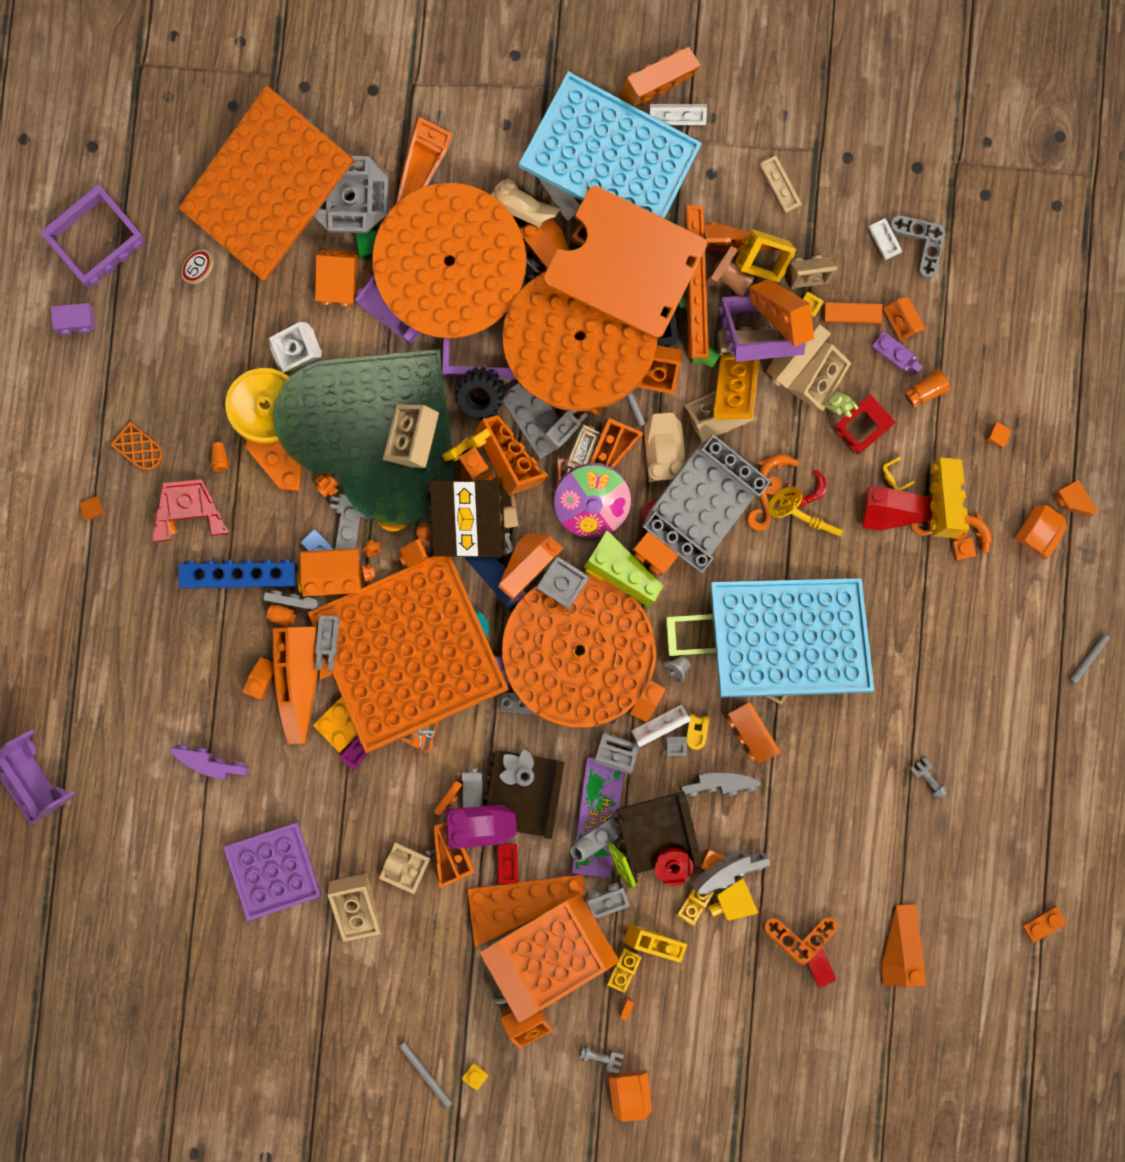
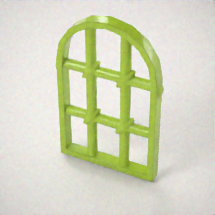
M610 841L607 842L619 874L624 882L633 889L636 887V883L626 857Z

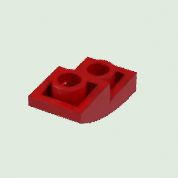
M821 948L807 963L818 989L836 981L831 965L823 948ZM806 951L801 952V953L803 954L804 958L807 959V957H806L807 952H806Z

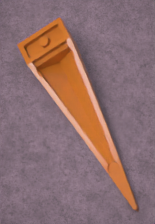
M421 117L416 119L412 134L409 137L396 204L412 192L428 186L451 140L452 133Z

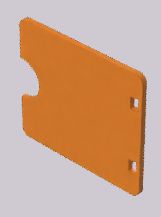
M593 186L589 188L575 215V218L586 228V242L582 247L572 251L558 248L544 275V283L654 338H660L664 334L707 247V242L703 237L598 186ZM689 256L695 258L691 267L685 264ZM664 307L670 309L666 318L660 315Z

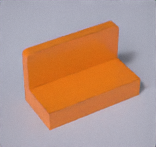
M909 296L897 299L883 308L900 342L926 329Z

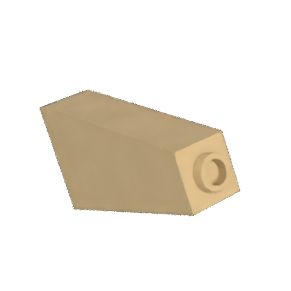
M812 319L814 339L806 342L804 355L773 358L767 373L772 376L770 380L778 387L782 384L788 388L831 333Z

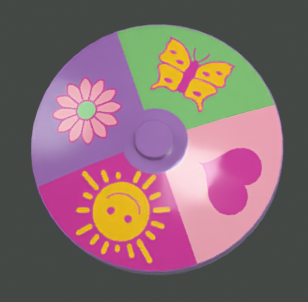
M586 463L572 468L560 479L554 493L555 512L561 524L570 532L587 538L601 537L606 531L609 533L615 531L627 518L631 506L630 490L623 476L614 468L601 463Z

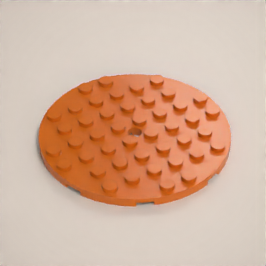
M440 183L412 192L390 210L383 220L375 239L373 272L381 297L389 309L402 322L414 330L430 336L461 338L487 329L508 312L510 305L521 291L526 273V250L516 221L506 207L497 199L473 186L458 183ZM453 256L455 263L452 266L445 265V257Z
M546 271L525 285L510 305L503 328V347L507 364L523 389L549 406L569 411H589L602 406L607 407L620 401L640 385L654 361L658 338L645 334L547 286L544 283ZM582 332L586 337L580 341L575 339V335Z
M587 575L589 579L569 610L536 590L537 586L533 588L512 611L502 640L504 671L516 696L529 710L542 719L570 728L600 726L626 713L636 704L646 684L651 680L656 662L654 632L650 620L641 605L632 595L629 596L607 580L603 579L602 581L593 575ZM575 646H582L584 654L577 656L574 653Z

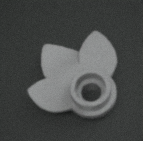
M523 750L519 757L511 754L504 755L503 763L506 771L500 774L502 781L510 785L515 783L521 786L530 785L534 779L532 771L534 760L532 755L527 750ZM524 772L528 774V779L526 780L521 778V774Z

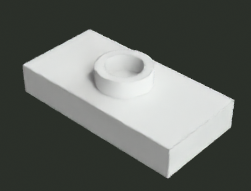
M886 218L868 226V230L884 261L902 253V249Z

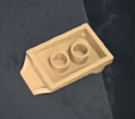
M511 179L502 180L495 187L491 195L506 207L511 215L538 227H541L545 220L555 217L561 210V208L535 200L527 193L519 190L516 182Z
M674 413L652 414L644 425L648 483L672 481L685 463L682 423Z

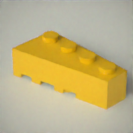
M940 457L931 465L933 482L930 487L932 493L930 529L934 537L956 538L969 531V524H965L964 517L968 516L967 508H963L966 493L961 489L964 483L963 464L961 459Z

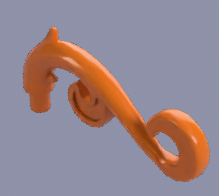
M777 454L758 462V465H762L759 472L765 477L775 466H778L777 468L780 469L783 465L798 467L799 464L798 459L791 458V455ZM778 477L769 478L771 486H767L760 496L766 520L763 523H758L755 519L758 513H762L761 509L751 511L747 517L748 525L753 530H765L771 523L767 494L774 495L780 491L782 482Z
M978 512L976 517L971 515L964 517L965 524L972 525L979 532H976V535L980 537V543H982L981 552L989 553V547L992 543L989 527L982 520ZM918 523L910 524L911 530L916 535L926 536L932 534L931 529L921 530ZM968 531L953 539H964L967 536Z

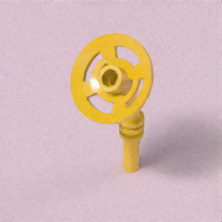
M786 487L775 494L770 500L768 512L774 518H782L792 514L808 523L810 527H817V530L822 529L839 537L843 533L842 529L823 522V519L819 520L818 517L815 519V516L811 517L798 510L797 507L802 500V492L797 487ZM780 500L778 509H774L776 503Z

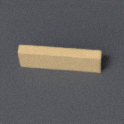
M775 155L759 163V167L784 215L801 207L802 203L777 156Z

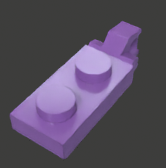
M884 331L871 347L900 370L903 369L907 372L909 369L917 374L923 367L916 361L917 357Z

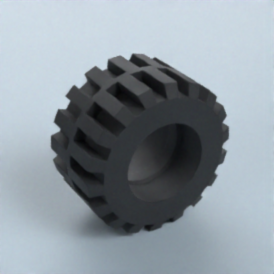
M475 367L472 371L470 369L461 376L455 391V403L459 405L458 409L460 411L463 410L466 417L470 415L471 419L474 420L475 417L483 420L484 417L490 418L491 415H496L497 411L501 408L505 396L503 380H499V375L497 373L494 375L493 370L489 369V371H486V367H481L480 370ZM482 388L488 392L490 398L485 400L478 399L472 395L470 389Z

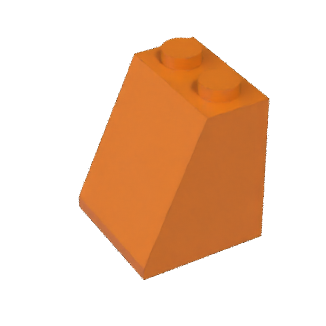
M322 249L316 255L315 301H320L324 305L336 302L340 306H351L355 302L360 261L359 251Z

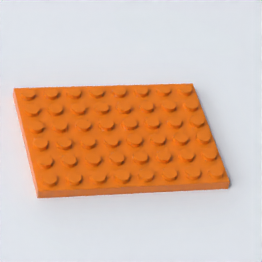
M266 85L179 206V209L261 280L266 281L355 162V159L272 88Z

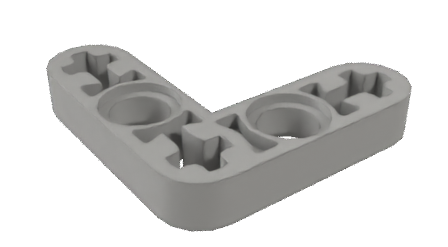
M896 216L890 223V228L894 234L925 241L918 273L923 279L932 278L936 274L945 238L944 227L910 217ZM898 221H901L902 226H907L908 223H911V225L908 228V232L906 231L907 227H901L900 229H897V225L895 224ZM914 225L922 227L921 234L913 232L912 228ZM927 227H929L927 236H924V234L927 231ZM934 230H938V234L940 235L937 238H935L934 234L929 232H934ZM927 248H935L937 251L936 256H929ZM928 261H935V263H930L929 269L932 272L926 274V270H923V268H926Z

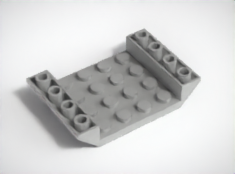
M712 434L693 451L650 508L643 528L700 573H703L714 559L710 555L755 496L760 497L771 481Z

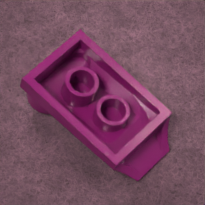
M504 805L445 809L447 849L506 844L512 837L517 835L515 812Z

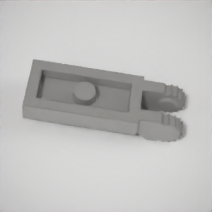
M567 411L543 438L557 450L578 429L581 422L588 416L586 413L582 414L577 420L572 415L577 411Z
M271 590L270 593H265L263 599L268 602L315 610L320 606L319 601L314 598L307 597L301 600L300 595L290 594L289 597L282 596V592Z
M319 616L316 670H321L323 667V655H329L327 667L329 671L334 670L340 624L339 616Z

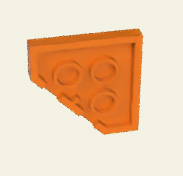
M291 433L288 437L278 442L267 444L255 443L246 439V449L281 490L300 491L305 434Z

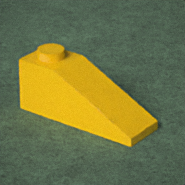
M629 924L623 940L625 944L633 949L680 963L687 947L686 943L633 924Z

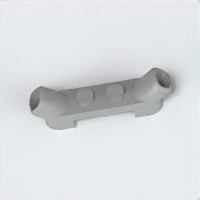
M617 815L588 834H585L570 846V854L577 862L584 861L606 846L607 842H612L619 837L618 834L622 833L621 828L617 829L614 818L618 817Z

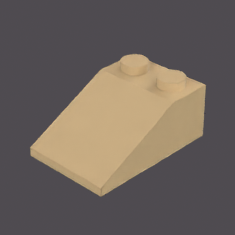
M821 255L813 256L810 260H803V258L793 259L787 267L791 289L828 284L837 271L836 265L828 257L822 258Z
M367 873L329 881L327 895L343 942L381 934L373 892Z

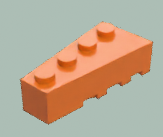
M690 47L683 50L679 48L671 56H663L657 63L653 65L647 64L641 71L637 73L634 71L627 75L618 96L621 100L634 107L640 103L646 105L657 93L661 96L671 88L672 84L675 87L694 76L701 65Z
M770 279L749 287V300L751 304L794 347L814 339L811 305L809 302Z
M499 415L483 419L474 430L475 433L488 429L491 435L485 439L486 443L482 446L498 477H503V486L508 496L537 487L548 477L547 473L541 471L537 466L538 462L533 457L530 458L526 453L524 445L516 441L513 437L514 433Z

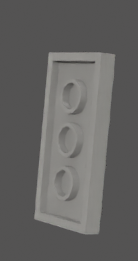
M519 383L504 393L503 404L541 460L556 450L543 436L559 421V418L551 406L530 395ZM571 436L560 447L571 441Z

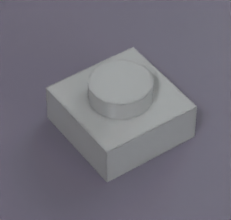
M667 737V756H686L687 738Z

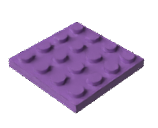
M299 822L224 847L247 921L322 896Z

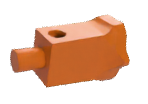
M476 447L459 457L461 480L494 479L491 468L485 463L484 457Z

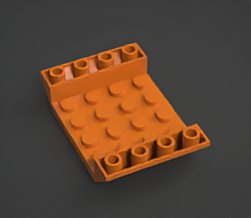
M580 893L479 953L518 1023L536 1014L620 962Z

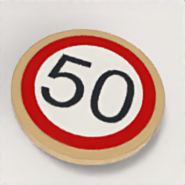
M203 249L191 253L182 265V279L188 284H197L203 281L213 268L214 260L212 254Z

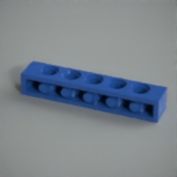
M290 559L280 560V563H273V560H261V563H254V560H242V564H235L234 560H223V564H215V561H204V564H196V561H185V564H179V588L297 587V564L292 563ZM260 568L262 575L260 578L255 579L253 572ZM279 568L281 575L279 578L274 579L272 572L274 569ZM202 569L204 571V576L202 579L198 580L196 578V572ZM218 569L223 571L221 579H216L215 572ZM237 569H241L243 572L242 577L239 579L234 577V572Z

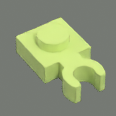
M838 391L825 404L828 410L838 415L844 412L847 417L852 416L849 412L850 409H858V406L849 396Z

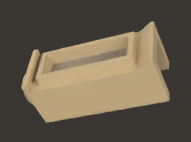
M583 425L575 436L562 470L566 471L569 468L588 463L601 433L592 426Z

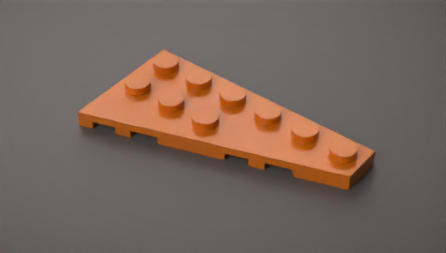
M577 874L513 884L468 888L475 947L545 914L579 893L581 896L584 895L583 875Z

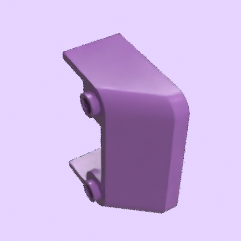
M33 729L7 742L0 750V779L30 824H35L66 804L75 795L73 791L67 794L63 788H53L33 758L36 746L32 740H29L35 733Z

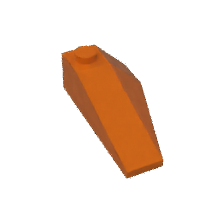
M552 218L545 220L541 227L528 223L520 229L525 246L546 271L558 248L570 251L562 229Z
M916 904L896 905L884 958H882L881 962L882 984L901 987L926 986Z

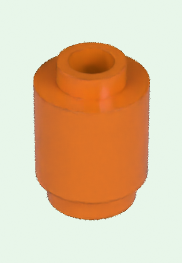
M271 604L266 618L270 619V622L286 628L294 625L297 615L290 608L279 604Z

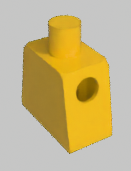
M742 877L737 878L735 884H731L729 887L716 892L715 894L719 902L708 906L713 917L724 913L728 921L758 913Z

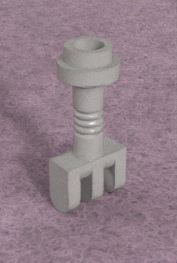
M923 756L921 759L925 763L924 766L917 761L915 764L919 770L917 771L913 765L909 769L916 778L922 775L935 791L932 795L940 799L948 793L946 791L947 788L945 785L941 787L928 771L933 766Z
M587 1045L586 1047L582 1046L579 1053V1058H582V1061L587 1062L589 1058L606 1063V1071L616 1074L619 1073L620 1069L613 1067V1064L621 1066L622 1062L616 1060L615 1057L621 1059L624 1057L623 1053L613 1050L610 1051L609 1056L591 1051V1047Z

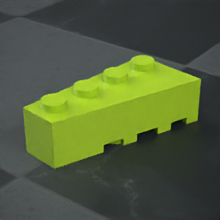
M608 531L603 534L584 566L585 569L588 568L617 586L619 590L629 596L632 595L637 601L647 607H650L655 602L663 588V585Z

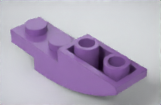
M177 744V747L171 748L170 751L188 767L213 778L226 780L229 777V773L249 774L250 767L244 766V762L233 761V764L225 763V759L214 758V761H212L213 753H209L206 748L196 747V750H190L187 745Z

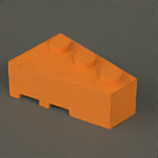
M611 418L605 419L600 430L601 434L598 437L588 463H601L614 468L643 433Z
M446 821L436 824L434 826L438 883L439 888L475 873L476 869L466 847L447 849Z

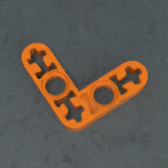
M775 918L769 919L766 922L764 931L798 964L804 965L835 934L838 925L833 918H824L803 941ZM831 923L833 931L829 929L823 936L820 932L824 930L825 924ZM769 924H771L772 926L776 924L777 931L779 933H781L782 930L784 931L780 939L776 938L779 935L776 931L771 932L769 930ZM786 936L791 937L793 945L785 946L783 938ZM812 936H818L821 939L819 946L811 944L810 938ZM796 944L800 945L797 948L800 952H807V959L804 957L800 959V953L797 950L794 953L791 951L795 948Z

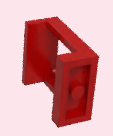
M871 394L857 405L858 409L854 408L850 411L851 417L845 416L833 426L836 429L834 430L835 434L840 439L844 438L848 443L847 447L849 450L858 455L896 423ZM861 412H865L877 425V429L863 442L858 443L846 430V425Z

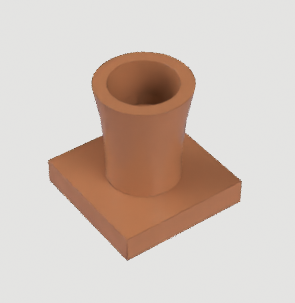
M730 246L722 251L707 274L706 286L709 287L717 283L718 280H721L738 296H742L752 284L755 275L742 272L737 265L731 262L738 250Z

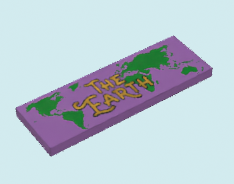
M587 757L576 841L617 815L616 809L620 808L624 772L594 763L595 758ZM608 845L582 862L573 860L572 873L610 878L613 858Z

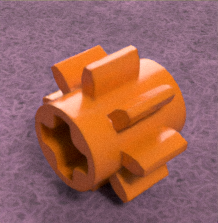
M321 474L315 480L318 483L315 488L324 497L328 494L334 496L339 491L336 488L339 483L329 474L326 477Z

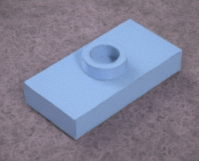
M315 529L301 542L308 551L334 550Z

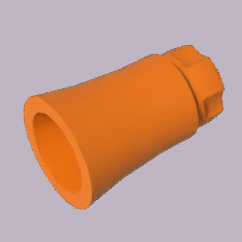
M937 368L922 381L913 385L905 394L912 407H917L939 395L950 392L951 387L945 375Z

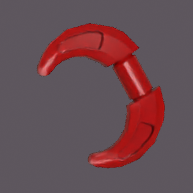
M813 471L818 480L817 488L814 490V493L805 496V498L802 496L799 507L808 506L807 503L817 499L820 501L825 496L827 482L820 472Z

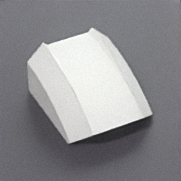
M298 322L269 338L271 353L278 370L282 373L297 369L321 358L322 350L319 347L314 330L306 322Z

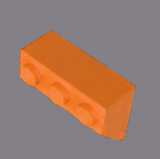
M358 548L301 551L300 565L303 596L361 593L363 581Z
M744 702L726 713L728 716L726 721L731 729L735 727L738 735L736 737L741 745L745 744L749 751L746 753L752 762L756 761L759 764L781 753L750 702Z

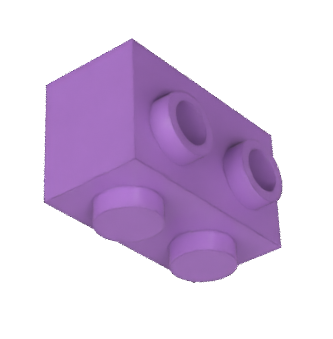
M90 303L51 307L52 327L59 335H70L71 332L76 331L85 334L90 333V330H96L95 310Z

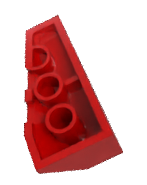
M869 486L865 492L862 529L884 531L894 527H904L909 524L931 521L932 512L930 504L932 498L891 488Z

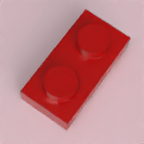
M498 844L499 884L518 883L517 844Z

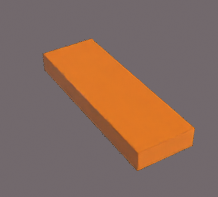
M825 303L824 323L881 324L882 304Z

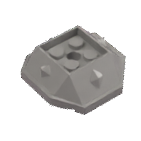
M351 156L355 159V162L314 215V218L328 232L368 233L388 215L389 179L369 156ZM348 195H355V198L352 201L346 200V197Z

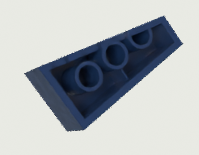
M464 557L512 612L526 593L522 590L512 600L498 587L507 568L506 564L502 566L499 563L501 558Z

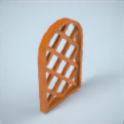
M131 422L128 423L111 444L112 447L142 470L154 469L162 460L163 453L156 441L148 437ZM132 426L136 428L139 432H133ZM130 427V433H125L126 430ZM140 434V441L134 442L133 435ZM142 434H143L145 437H147L149 440L143 441V436H142ZM130 435L131 442L124 443V436ZM143 443H150L151 449L144 450ZM153 443L158 447V449H153ZM134 444H141V450L134 451ZM122 445V451H120L116 446ZM124 445H131L132 451L125 452ZM154 451L160 452L159 458H154ZM144 452H151V459H145ZM135 453H141L142 460H135ZM125 454H132V460ZM152 461V467L145 468V462ZM142 462L143 467L139 466L136 463Z

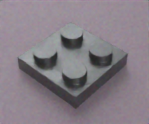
M557 556L536 590L569 610L589 579V576Z

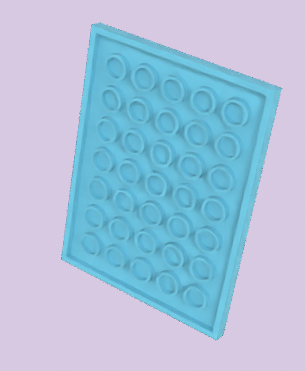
M568 71L518 167L583 201L589 188L598 186L655 215L665 218L702 143Z
M862 578L710 583L720 698L874 692Z

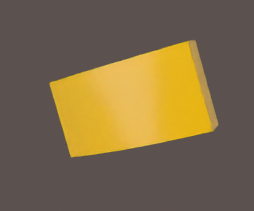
M693 888L676 916L689 925L694 926L715 891L711 890L708 894H698Z
M624 948L619 957L620 962L616 964L607 986L625 994L642 957Z

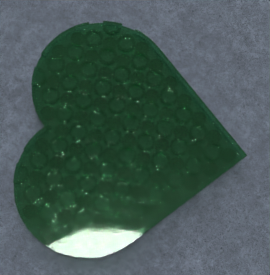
M440 349L323 360L302 367V369L286 380L275 401L273 413L274 426L281 446L295 462L308 470L322 474H338L342 490L349 502L361 514L374 521L389 525H404L419 521L430 515L428 506L431 501V494H428L427 490L430 480L434 477H437L438 480H452L454 472L453 459L445 461L442 457L444 453L452 449ZM396 405H424L439 412L426 468L409 467L383 460Z

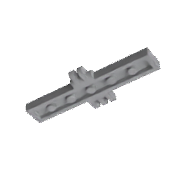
M353 448L345 495L339 494V497L331 496L330 501L337 502V505L329 504V508L336 509V513L341 514L335 549L355 548L360 518L374 519V515L367 514V511L374 512V507H368V504L376 505L377 501L364 498L372 451Z

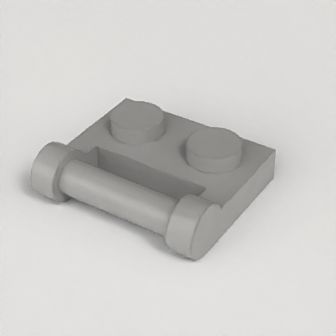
M603 731L594 763L631 774L639 745L636 741L631 742L609 735V732ZM606 742L631 749L632 752L607 745Z

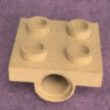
M395 842L379 879L415 894L431 858Z

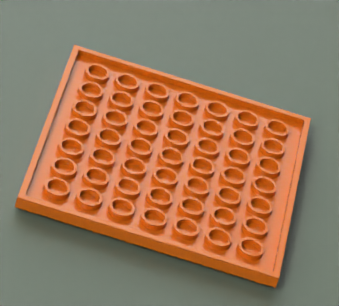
M433 556L362 588L361 593H350L308 612L313 627H318L320 615L340 617L337 653L332 673L365 753L372 752L509 690L452 557Z

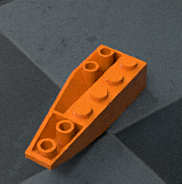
M318 627L273 628L275 688L287 744H305L318 674V670H316Z

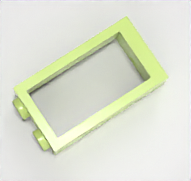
M713 614L666 617L668 656L716 653V648L677 650L675 622L712 620Z

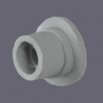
M679 655L674 661H665L663 666L675 682L682 683L685 680V673L689 670L691 664L684 656Z

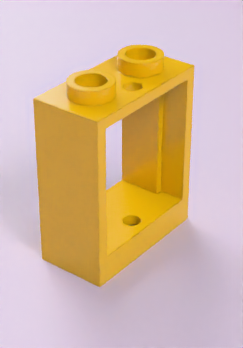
M751 229L735 264L742 272L779 283L785 275L790 261L795 256L796 248L788 240ZM762 243L782 249L772 271L752 265Z

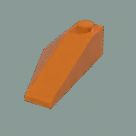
M708 222L707 225H704V236L707 242L705 252H722L730 246L741 251L750 232L718 224V222ZM763 243L759 249V251L779 250V248H775Z
M526 533L515 544L514 551L510 556L508 566L503 573L498 587L513 600L555 560L564 548L550 535Z

